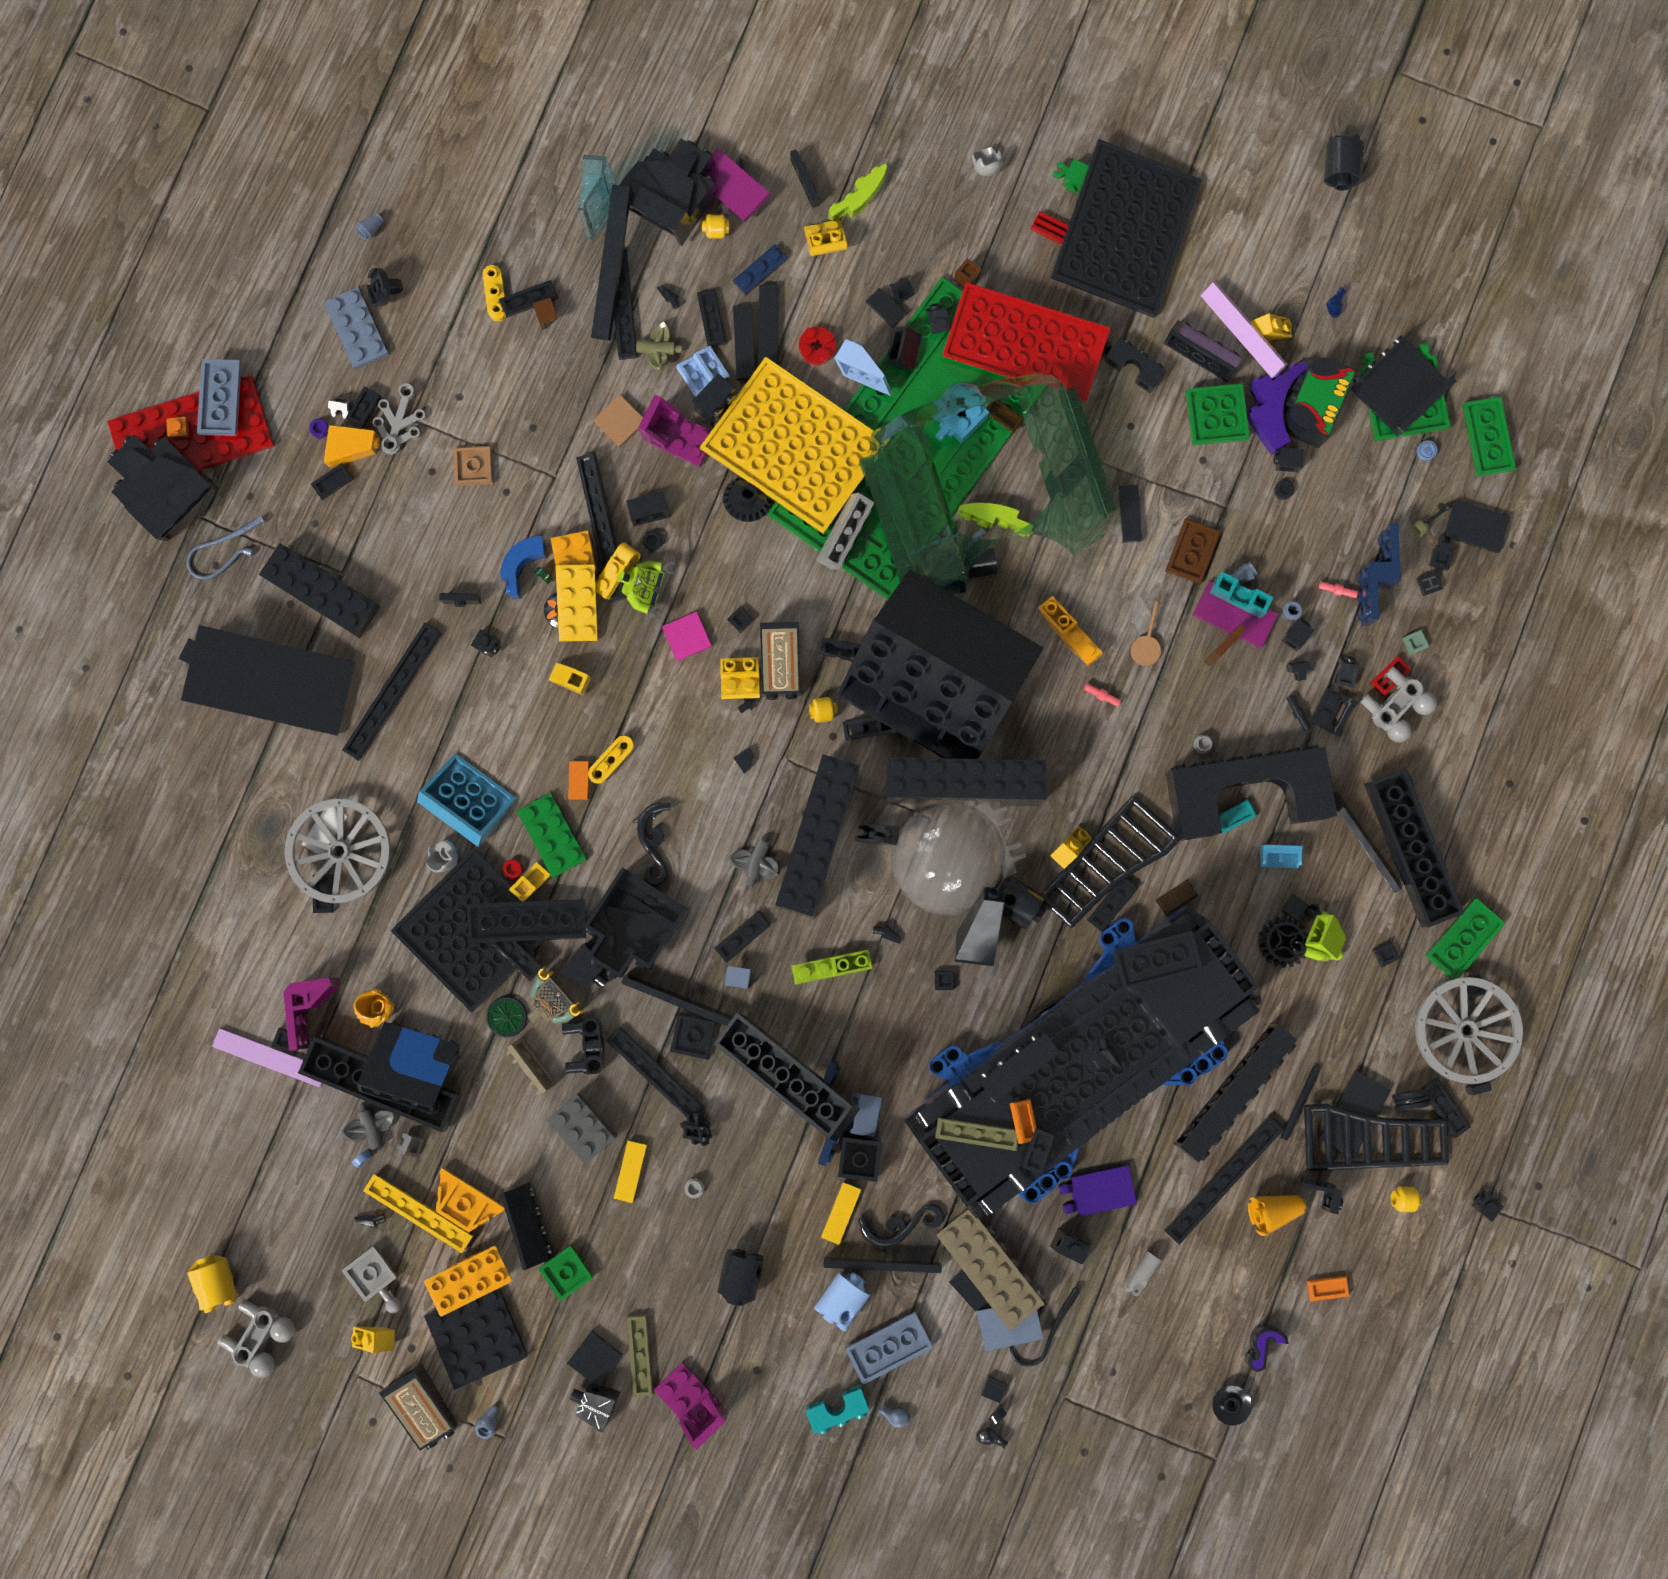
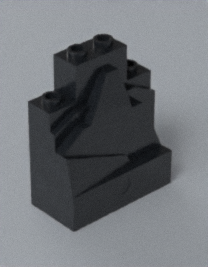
M682 138L670 156L663 150L658 151L653 148L649 156H646L642 162L637 161L620 183V186L632 188L629 211L675 236L678 244L683 246L718 192L715 180L708 176L715 165L712 153L706 149L701 150L694 142L690 140L685 141Z
M128 436L123 441L124 445L119 450L113 451L110 459L107 461L124 478L114 484V489L111 492L155 539L168 541L170 538L167 535L211 489L218 490L220 487L170 439L165 437L158 439L153 444L154 448L152 449L139 436Z
M622 867L584 925L588 929L586 931L587 934L594 938L600 937L587 956L591 959L589 963L598 969L602 966L607 970L606 974L614 979L617 977L622 978L634 959L636 960L635 964L643 970L646 967L651 969L676 930L680 928L688 916L690 910Z

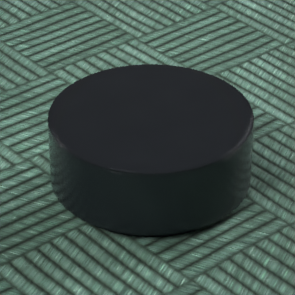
M1287 480L1278 482L1274 488V494L1280 500H1287L1294 493L1293 484Z
M650 531L644 535L643 544L647 550L656 551L662 545V538L657 532Z
M999 1408L988 1418L989 1423L992 1426L1007 1415V1412L1004 1408Z

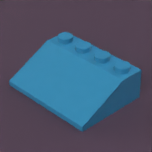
M455 753L419 791L417 802L479 847L515 802L516 797Z

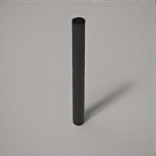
M1312 1067L1282 1132L1281 1139L1288 1141L1320 1070Z

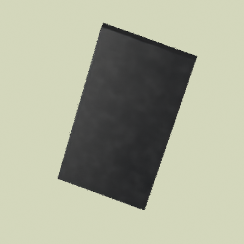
M199 625L181 701L338 736L355 662Z

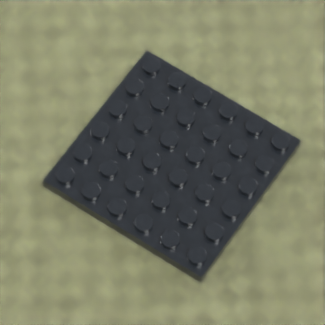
M474 848L390 930L471 1013L516 968L491 943L468 944L467 904L522 902L509 890L512 886ZM545 940L521 941L519 943L532 954Z

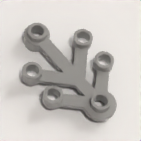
M404 383L399 387L401 400L396 416L393 415L390 409L391 405L386 399L378 402V407L384 412L392 427L390 435L385 429V421L381 417H375L372 422L383 438L381 448L388 455L396 454L400 450V445L410 439L416 440L421 436V432L417 427H411L409 432L398 437L401 429L416 421L423 422L426 419V413L422 409H417L414 414L404 419L409 400L415 396L414 388L408 383ZM410 390V395L406 396L405 392ZM383 403H387L386 408L381 407ZM423 413L422 418H417V415ZM377 421H382L380 426L376 425ZM413 431H418L417 435L412 436ZM390 443H394L393 448H388Z

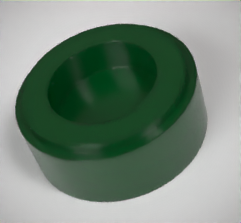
M541 567L534 571L546 584L553 580Z

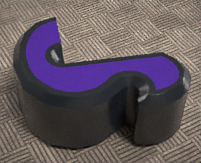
M1258 1326L1250 1335L1249 1343L1253 1353L1246 1352L1245 1362L1255 1372H1261L1266 1369L1269 1341L1289 1344L1288 1337L1274 1326Z

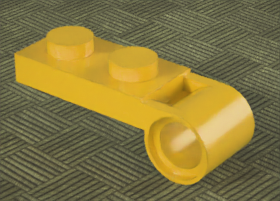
M626 542L620 544L597 579L596 592L605 599H610L620 583L617 580L619 572H627L629 567L635 566L641 554Z

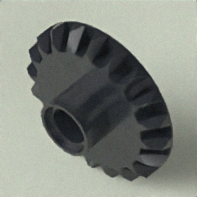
M739 476L727 484L723 493V504L726 511L735 519L743 522H753L763 518L769 512L772 498ZM744 495H751L752 498L747 499L744 497Z

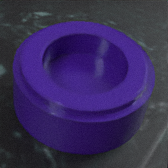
M315 419L311 422L309 430L315 438L322 439L328 435L329 425L323 419Z

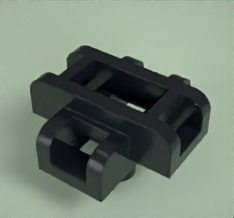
M690 1112L686 1116L687 1121L680 1123V1127L683 1128L684 1132L682 1134L683 1139H690L693 1145L699 1143L701 1146L708 1145L710 1143L709 1139L712 1138L710 1122L704 1119L702 1112Z

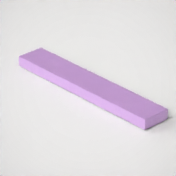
M1212 282L1201 297L1271 378L1276 377L1287 363L1216 282Z
M219 1028L212 1047L314 1086L322 1087L323 1083L298 1074L304 1059Z

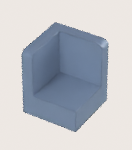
M728 966L725 985L748 989L751 969Z

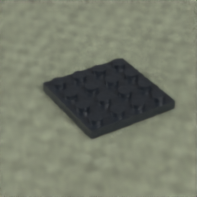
M500 1288L444 1316H440L437 1310L424 1316L454 1390L528 1357Z

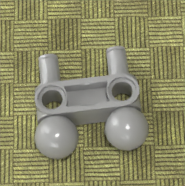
M1393 666L1385 673L1397 685V689L1389 698L1380 705L1367 694L1361 699L1360 703L1372 713L1371 718L1374 724L1387 731L1390 740L1401 743L1409 739L1412 731L1409 722L1399 718L1411 705L1415 712L1421 715L1431 714L1437 706V699L1434 694L1424 691L1422 684L1418 680L1403 676ZM1408 685L1413 688V694L1408 692ZM1383 713L1387 714L1388 716L1387 722L1383 721L1382 719Z
M244 1299L239 1305L238 1310L252 1318L251 1323L239 1342L224 1334L219 1339L218 1345L231 1352L232 1359L237 1365L250 1368V1372L256 1377L265 1378L273 1372L275 1361L271 1354L262 1352L270 1336L280 1343L289 1341L294 1336L295 1324L290 1318L281 1317L275 1309L265 1306L257 1307L247 1299ZM264 1315H267L269 1318L268 1324L264 1322ZM244 1350L249 1354L248 1359L243 1355Z

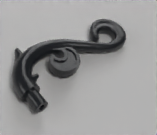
M661 802L651 804L633 820V823L637 822V834L641 845L661 868V875L659 877H653L651 874L652 868L655 867L654 864H650L645 868L643 877L650 885L662 884L666 880L667 870L664 862L653 849V847L662 844L664 833L659 828H652L648 833L654 835V838L650 840L646 834V826L651 817L655 819L657 814H661L662 811H671V803L661 804Z
M926 1205L914 1215L906 1226L900 1217H890L885 1224L886 1230L893 1234L895 1227L899 1229L898 1233L891 1237L876 1235L878 1231L871 1229V1226L867 1224L865 1216L858 1218L861 1227L859 1230L868 1243L885 1253V1247L898 1244L910 1234L925 1212L932 1211L935 1217L932 1221L922 1219V1223L931 1229L941 1225L943 1222V1212L936 1205Z

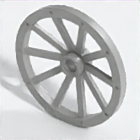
M347 799L325 800L306 809L291 826L285 843L286 866L295 884L312 898L328 903H347L360 899L370 893L383 879L391 857L389 834L381 819L368 807ZM337 807L338 840L335 839L317 813ZM344 807L357 810L363 814L345 841ZM312 817L331 845L301 835L299 832ZM369 819L375 826L379 836L350 845ZM298 839L326 849L328 852L295 860L296 840ZM381 842L380 863L352 853V851ZM343 847L344 854L338 857L337 849ZM330 858L309 883L303 879L298 871L297 866ZM349 859L377 868L373 877L365 885ZM336 863L332 895L324 894L314 889L313 887ZM344 863L359 889L348 894L339 895Z
M1466 977L1446 981L1435 987L1425 997L1416 1016L1415 1036L1423 1058L1437 1073L1455 1082L1477 1084L1500 1076L1513 1064L1522 1045L1523 1026L1515 1003L1505 991L1489 981ZM1467 985L1487 990L1468 1018ZM1460 986L1461 1019L1442 996L1446 991ZM1493 994L1507 1009L1475 1022ZM1436 1000L1455 1024L1427 1018L1428 1012ZM1510 1016L1512 1037L1481 1031L1478 1028ZM1425 1024L1453 1030V1033L1428 1044ZM1465 1025L1469 1028L1467 1035H1464L1462 1031ZM1477 1036L1511 1043L1504 1059L1500 1061ZM1457 1038L1444 1067L1433 1056L1431 1050ZM1471 1041L1496 1067L1482 1074L1477 1073ZM1463 1042L1471 1074L1469 1076L1451 1071Z

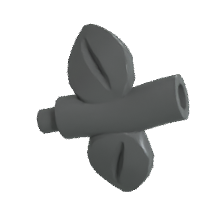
M757 840L753 852L747 849H740L729 856L728 860L734 867L739 870H747L746 877H748L746 885L754 887L755 881H759L760 875L765 878H774L780 874L781 869L778 861L773 857H765L770 843Z
M365 1102L359 1104L360 1113H357L359 1119L346 1124L341 1131L342 1135L354 1142H359L367 1137L370 1150L383 1146L380 1132L387 1131L392 1127L395 1121V1113L382 1109L373 1115L371 1109H367Z

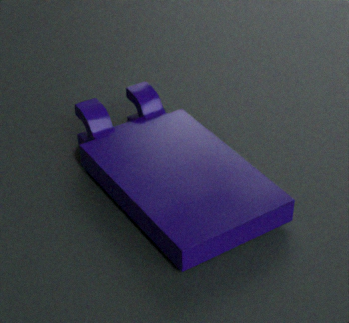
M1128 1165L1070 1177L1072 1183L1058 1185L1061 1195L1072 1193L1074 1203L1062 1205L1066 1214L1078 1211L1081 1217L1137 1204Z

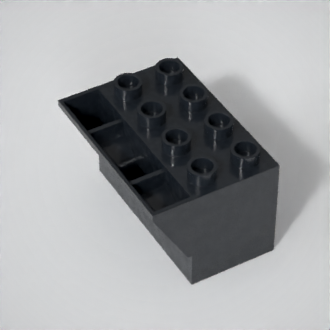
M909 569L874 618L836 696L941 758L978 759L1044 647Z

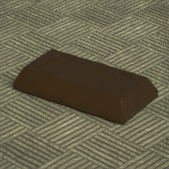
M995 397L986 407V410L989 411L988 416L1013 434L1025 420V418Z
M1187 879L1155 901L1167 917L1197 897L1198 894Z

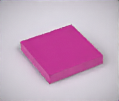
M697 612L662 626L677 662L712 647Z

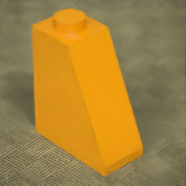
M329 425L324 463L328 467H335L341 463L345 464L375 455L376 449L380 447V437L373 430Z

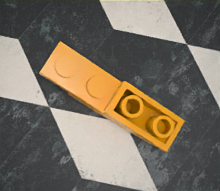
M1053 596L1038 607V610L1057 635L1087 666L1103 655V652L1082 631L1075 619Z

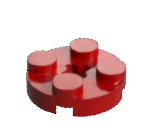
M809 327L799 339V352L809 364H825L835 354L836 341L834 335L826 328ZM820 342V345H823V347L815 350V347L812 345L813 343Z

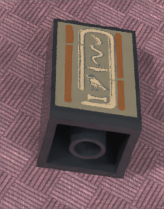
M799 622L760 623L762 695L767 700H777L778 697H786L788 700L797 699V696H801Z
M423 1364L391 1382L379 1392L420 1451L424 1448L427 1450L433 1448L438 1444L437 1440L442 1437L445 1440L455 1433L454 1429L458 1424Z

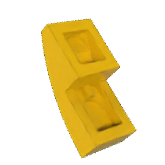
M536 862L509 890L522 902H525L551 875Z

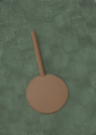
M1158 601L1154 603L1148 635L1137 638L1131 646L1132 659L1142 666L1154 664L1161 655L1159 642L1151 637Z

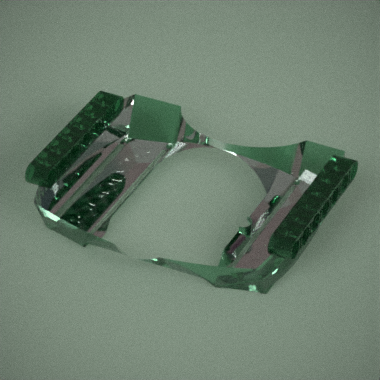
M1051 373L1016 376L980 386L959 382L948 387L941 399L902 414L871 433L872 455L859 459V463L900 582L910 569L951 594L966 593L968 578L978 557L990 545L1003 539H975L957 532L931 456L924 426L928 422L1012 394L1019 398L1024 423L1033 449L1041 451L1043 455L1042 461L1038 464L1050 497V502L1042 513L1028 526L1012 535L1033 534L1049 538L1062 545L1073 556L1105 536L1107 514L1115 512L1116 506L1075 387L1067 389Z

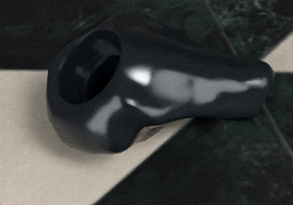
M991 1427L983 1428L976 1433V1440L981 1444H997L1003 1449L1008 1445V1441L999 1436Z

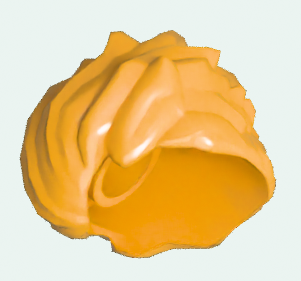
M375 988L360 994L354 1003L355 1014L360 1019V1023L369 1025L371 1028L379 1026L390 1019L395 1004L388 995Z

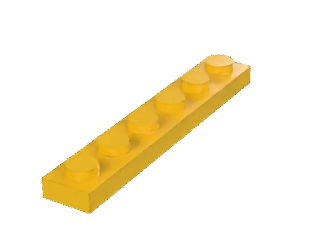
M376 1173L373 1174L363 1190L460 1253H464L474 1236Z

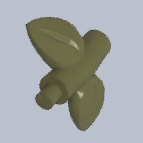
M663 321L651 331L650 341L637 339L636 352L649 354L648 363L650 367L655 370H661L668 364L669 358L667 355H674L675 352L682 353V345H675V342H670V328L666 321Z

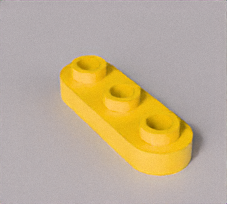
M489 265L483 270L487 310L492 320L502 321L506 318L499 304V299L505 297L503 276L497 266ZM495 272L494 276H489V273ZM493 290H497L496 294H491ZM495 308H500L498 312H494Z
M627 736L618 737L588 771L589 779L596 784L604 783L634 749L633 741ZM627 743L628 747L627 749H622L621 745ZM610 757L615 758V762L612 764L608 762ZM597 771L602 772V776L600 778H597L595 776Z

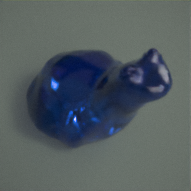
M1342 287L1326 303L1332 318H1338L1343 309L1342 298L1346 290Z

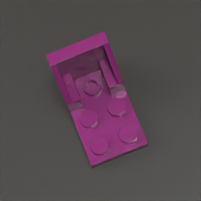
M654 395L638 427L641 438L650 445L700 468L707 454L700 449V446L711 430L682 417L681 412L662 397Z
M339 978L290 983L284 990L289 1051L308 1049L307 1045H309L310 1038L309 1034L306 1033L305 1025H307L308 1019L306 1013L304 1014V1010L320 1008L340 987Z
M684 1361L654 1388L656 1394L680 1419L679 1424L696 1450L726 1422L728 1412L723 1404Z

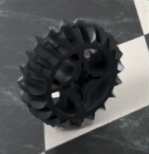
M1278 916L1274 917V922L1268 920L1269 927L1267 925L1262 926L1266 932L1258 933V935L1263 937V939L1257 940L1258 943H1263V946L1258 948L1259 951L1265 950L1262 957L1269 956L1267 962L1271 963L1274 961L1275 967H1278L1280 962L1282 968H1286L1287 963L1289 967H1294V962L1300 964L1299 957L1305 959L1306 956L1303 953L1292 955L1289 950L1295 949L1291 944L1296 938H1298V942L1303 944L1304 948H1307L1305 947V937H1308L1309 933H1303L1306 930V926L1299 928L1301 921L1294 923V917H1290L1288 921L1286 916H1282L1281 920ZM1287 926L1294 932L1286 935L1278 927ZM1274 932L1275 943L1270 946V936ZM1289 938L1285 942L1286 945L1279 946L1283 941L1282 939ZM1283 949L1290 957L1282 958L1274 952Z

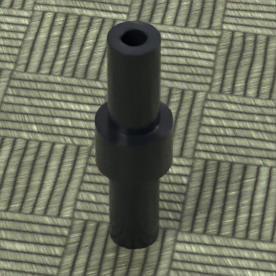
M1293 695L1287 697L1286 700L1293 710L1294 718L1298 719L1304 731L1311 729L1304 716L1306 713L1303 708L1299 707Z

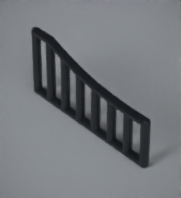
M1131 796L1092 838L1081 853L1043 891L1042 895L1045 896L1043 903L1070 928L1075 927L1086 913L1115 886L1145 866L1166 856L1179 842L1177 833L1137 797ZM1133 805L1171 838L1164 847L1126 814ZM1121 819L1157 852L1145 857L1113 827ZM1108 833L1139 862L1128 867L1100 841ZM1094 848H1097L1122 873L1112 878L1087 855ZM1082 861L1107 883L1099 891L1074 870ZM1069 875L1093 896L1085 904L1061 884ZM1056 889L1079 909L1072 918L1048 898Z
M1308 1104L1304 1106L1306 1169L1308 1171L1447 1165L1449 1163L1448 1122L1445 1118H1384L1361 1114L1330 1104ZM1312 1112L1324 1113V1163H1314ZM1332 1113L1343 1116L1345 1162H1333ZM1351 1119L1362 1121L1364 1161H1353ZM1371 1123L1382 1125L1383 1160H1372ZM1390 1126H1401L1402 1159H1391ZM1440 1126L1441 1157L1430 1158L1428 1127ZM1409 1127H1420L1421 1158L1410 1159Z

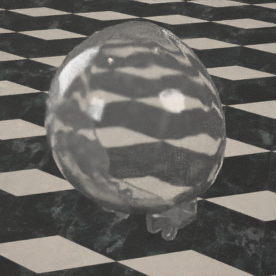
M941 801L926 805L914 812L902 824L897 846L893 845L891 852L892 871L901 892L914 905L929 913L940 916H957L969 913L984 887L998 888L1003 878L1017 873L1013 862L1027 857L1025 853H1021L1013 858L1010 856L1009 851L1020 848L1022 846L1021 842L1008 847L1005 844L999 827L1012 822V819L1010 817L997 822L995 815L1005 813L1008 810L1007 807L992 811L988 801L975 807L957 801Z

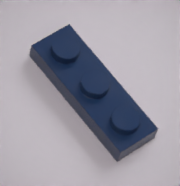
M774 244L733 279V283L746 296L787 261L786 255Z

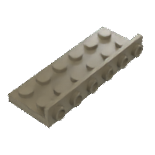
M967 1209L936 1234V1236L1011 1331L1039 1307L1045 1305L1042 1301L1045 1297L1038 1288L1034 1291L1029 1285L1032 1283L1031 1279L1026 1273L1021 1274L1017 1268L1020 1265L1013 1256L1010 1259L1005 1254L1007 1249L1001 1241L996 1242L992 1237L995 1234L988 1225L984 1227L980 1222L982 1219L981 1215L975 1218Z

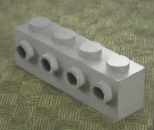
M860 493L851 494L816 561L831 570H836L843 566L847 553L852 549L856 536L861 532L865 519L872 511L873 501Z

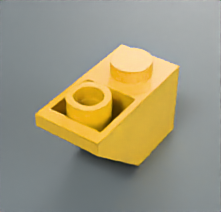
M1267 314L1250 321L1267 341L1292 337V324L1289 318Z
M556 663L549 681L584 696L591 678L589 675L576 669Z
M1078 825L1050 856L1065 869L1092 840V837Z
M353 1327L352 1347L372 1353L394 1350L395 1330L385 1327Z

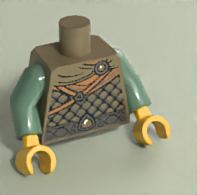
M544 966L539 970L538 977L533 984L530 994L532 998L530 1003L535 1008L527 1015L531 1022L535 1024L543 1017L547 1022L563 1023L583 1013L584 1009L579 1011L577 1008L580 1002L574 1003L559 984L550 977L553 971L547 974L545 972L547 966Z

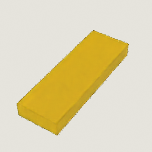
M627 1141L614 1199L633 1203L647 1148L646 1144Z
M845 1182L842 1183L821 1238L838 1245L840 1244L861 1192L860 1188Z

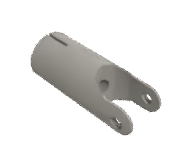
M1147 1251L1125 1286L1126 1291H1132L1134 1296L1140 1295L1162 1260Z

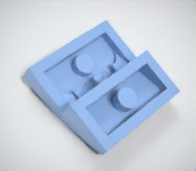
M711 346L694 353L693 357L677 364L676 367L695 397L717 373L726 380L730 377Z

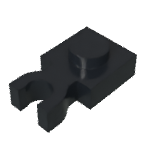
M1441 534L1438 539L1439 547L1435 546L1433 548L1428 566L1448 571L1454 554L1449 549L1454 544L1455 538L1449 539V544H1446L1444 542L1445 535Z

